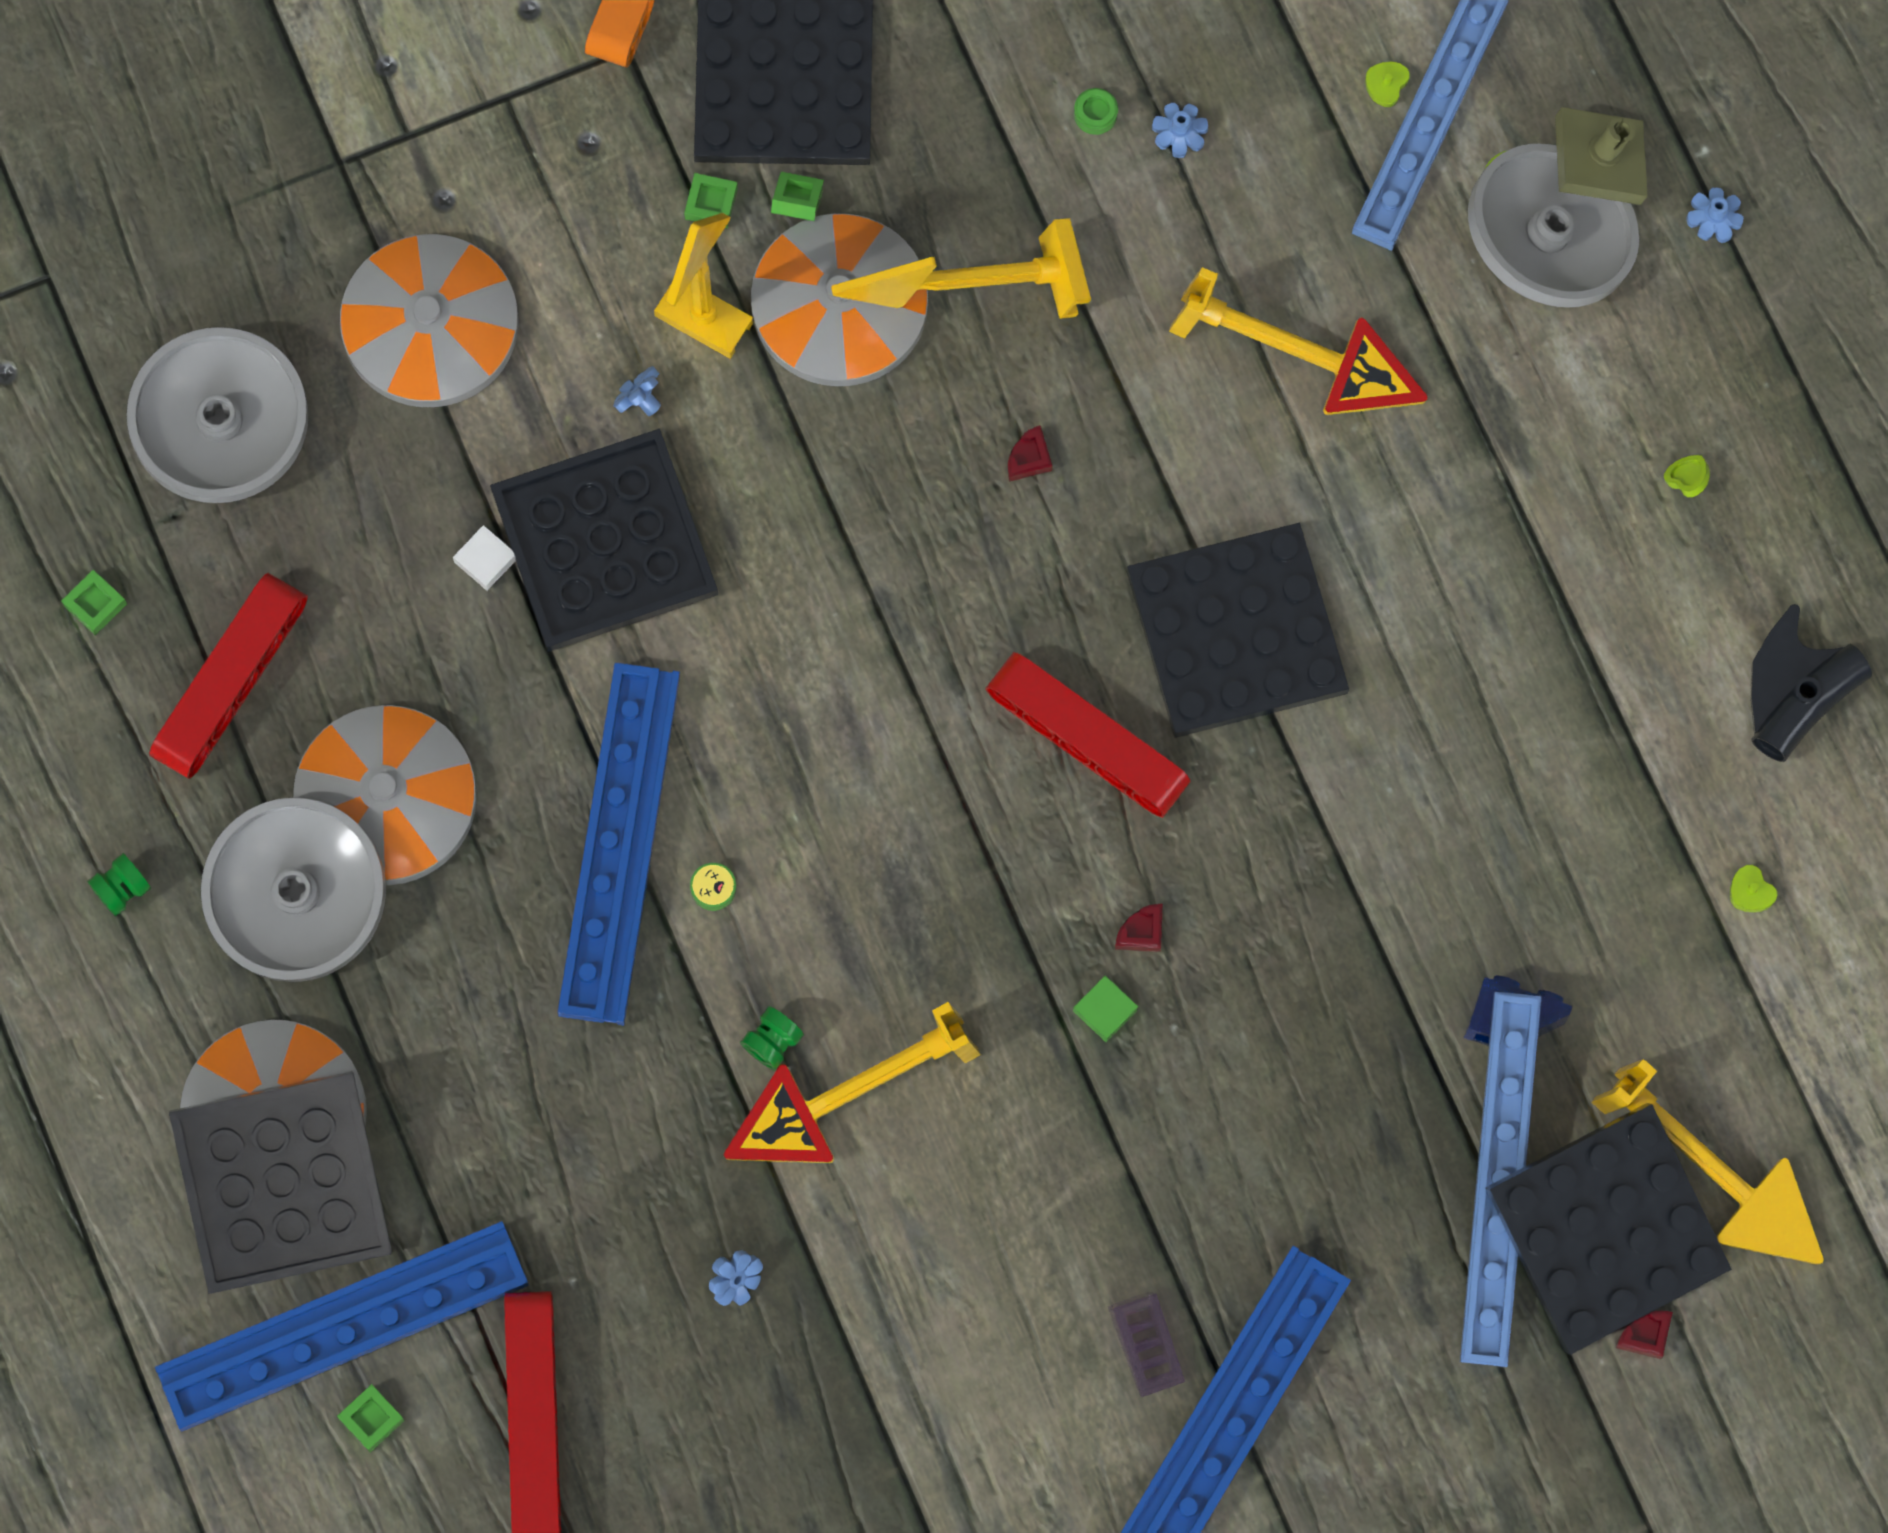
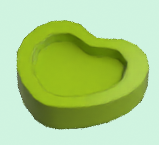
M1378 63L1370 67L1366 73L1365 84L1367 92L1378 105L1392 107L1399 100V91L1408 84L1410 73L1401 63Z
M1690 455L1681 458L1670 465L1664 473L1667 485L1672 489H1680L1686 497L1699 495L1708 485L1710 478L1709 466L1700 455Z
M1746 865L1736 872L1730 885V900L1736 909L1752 913L1762 912L1769 909L1775 903L1777 890L1772 884L1764 881L1762 872L1758 867Z

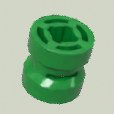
M124 853L112 861L111 868L108 871L96 873L87 880L91 889L115 917L126 909L127 901L134 896L141 897L151 889L146 879Z
M768 1006L760 1016L761 1025L754 1031H748L740 1041V1044L757 1061L767 1068L776 1071L784 1061V1052L787 1047L796 1046L804 1036V1033L787 1016L777 1009Z

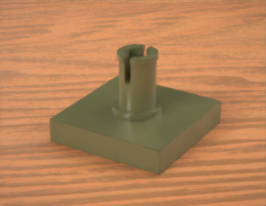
M1561 107L1555 115L1559 192L1641 205L1648 197L1643 121Z

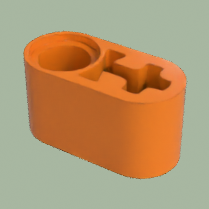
M602 0L587 37L585 54L628 68L650 18L655 0Z

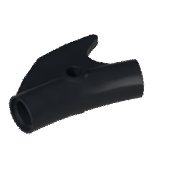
M1797 604L1791 605L1769 632L1751 666L1750 701L1754 736L1751 740L1759 751L1779 762H1785L1804 736L1834 705L1872 677L1868 661L1861 651L1851 643L1845 647L1835 649H1811L1804 646L1799 641L1797 635L1800 607Z

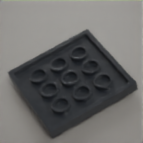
M698 0L694 162L870 165L873 0Z
M660 428L490 485L548 652L718 595L714 577Z
M1300 522L1127 566L1126 572L1174 738L1348 694V682Z
M353 1071L169 1111L208 1294L392 1254L391 1242Z
M1646 1103L1485 1187L1565 1353L1569 1355L1732 1270L1653 1105L1650 1103Z

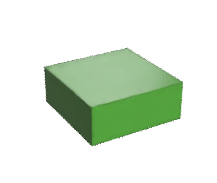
M781 172L772 199L771 213L815 221L823 193L824 180Z
M694 173L684 212L685 220L698 221L720 213L731 217L738 183Z
M94 570L61 600L63 606L94 635L102 630L127 605L126 600Z
M1106 976L1073 1007V1012L1105 1042L1138 1011V1006Z
M372 1384L337 1416L369 1452L374 1450L405 1421Z

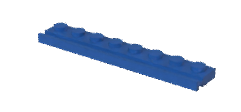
M622 663L614 664L558 1006V1017L625 1025L680 682V671L666 672L660 671L658 668Z
M503 1221L158 1365L155 1367V1370L162 1383L178 1428L183 1432L505 1296V1293H513L529 1286Z
M1294 1245L1292 1246L1121 1533L1202 1532L1350 1284L1351 1280L1314 1257H1309L1299 1251V1248Z

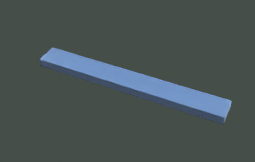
M1460 0L1354 224L1352 234L1388 250H1393L1509 0Z
M1494 992L1460 1352L1461 1363L1500 1367L1508 1366L1518 1254L1485 1187L1526 1166L1541 996Z

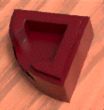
M1041 425L1026 431L1013 447L1008 460L1009 482L1052 471L1053 466Z
M1163 904L1145 906L1131 915L1119 929L1115 950L1160 952Z
M1654 1311L1630 1323L1620 1335L1616 1348L1662 1359L1673 1312Z

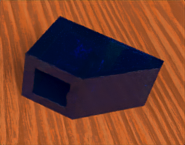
M1499 975L1494 976L1493 979L1484 977L1464 1038L1489 1046L1494 992L1541 996L1538 1037L1565 1025L1573 1006L1563 1003L1564 998L1550 991L1538 990L1537 994L1520 989V983L1508 977Z

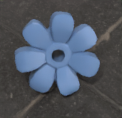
M1170 103L1164 108L1166 117L1156 116L1154 118L1152 130L1159 133L1156 136L1155 143L1160 149H1166L1172 145L1173 157L1184 158L1187 146L1193 151H1199L1203 148L1204 139L1200 135L1208 132V121L1206 118L1196 119L1198 115V108L1196 106L1187 104L1180 111L1176 103Z
M1711 188L1708 198L1702 193H1697L1691 200V206L1696 210L1688 213L1686 218L1687 224L1691 228L1700 226L1697 233L1699 238L1708 241L1715 233L1718 242L1725 243L1732 237L1731 228L1738 230L1742 227L1744 218L1741 214L1735 213L1740 208L1741 202L1736 195H1731L1724 199V191L1721 188Z
M651 366L640 373L634 379V383L630 380L626 381L619 389L621 394L616 397L613 406L622 413L630 406L638 405L647 416L653 415L661 407V403L651 394L652 389L659 383L656 378L660 373L654 366Z
M744 1250L736 1251L731 1262L725 1257L718 1258L712 1266L713 1272L718 1276L712 1278L709 1282V1289L715 1294L714 1299L723 1306L730 1304L732 1300L739 1306L747 1303L750 1300L747 1288L755 1290L761 1280V1276L758 1275L763 1269L760 1259L754 1255H749Z

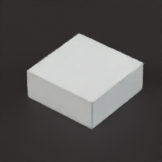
M484 525L453 556L454 563L487 591L516 561L512 549Z

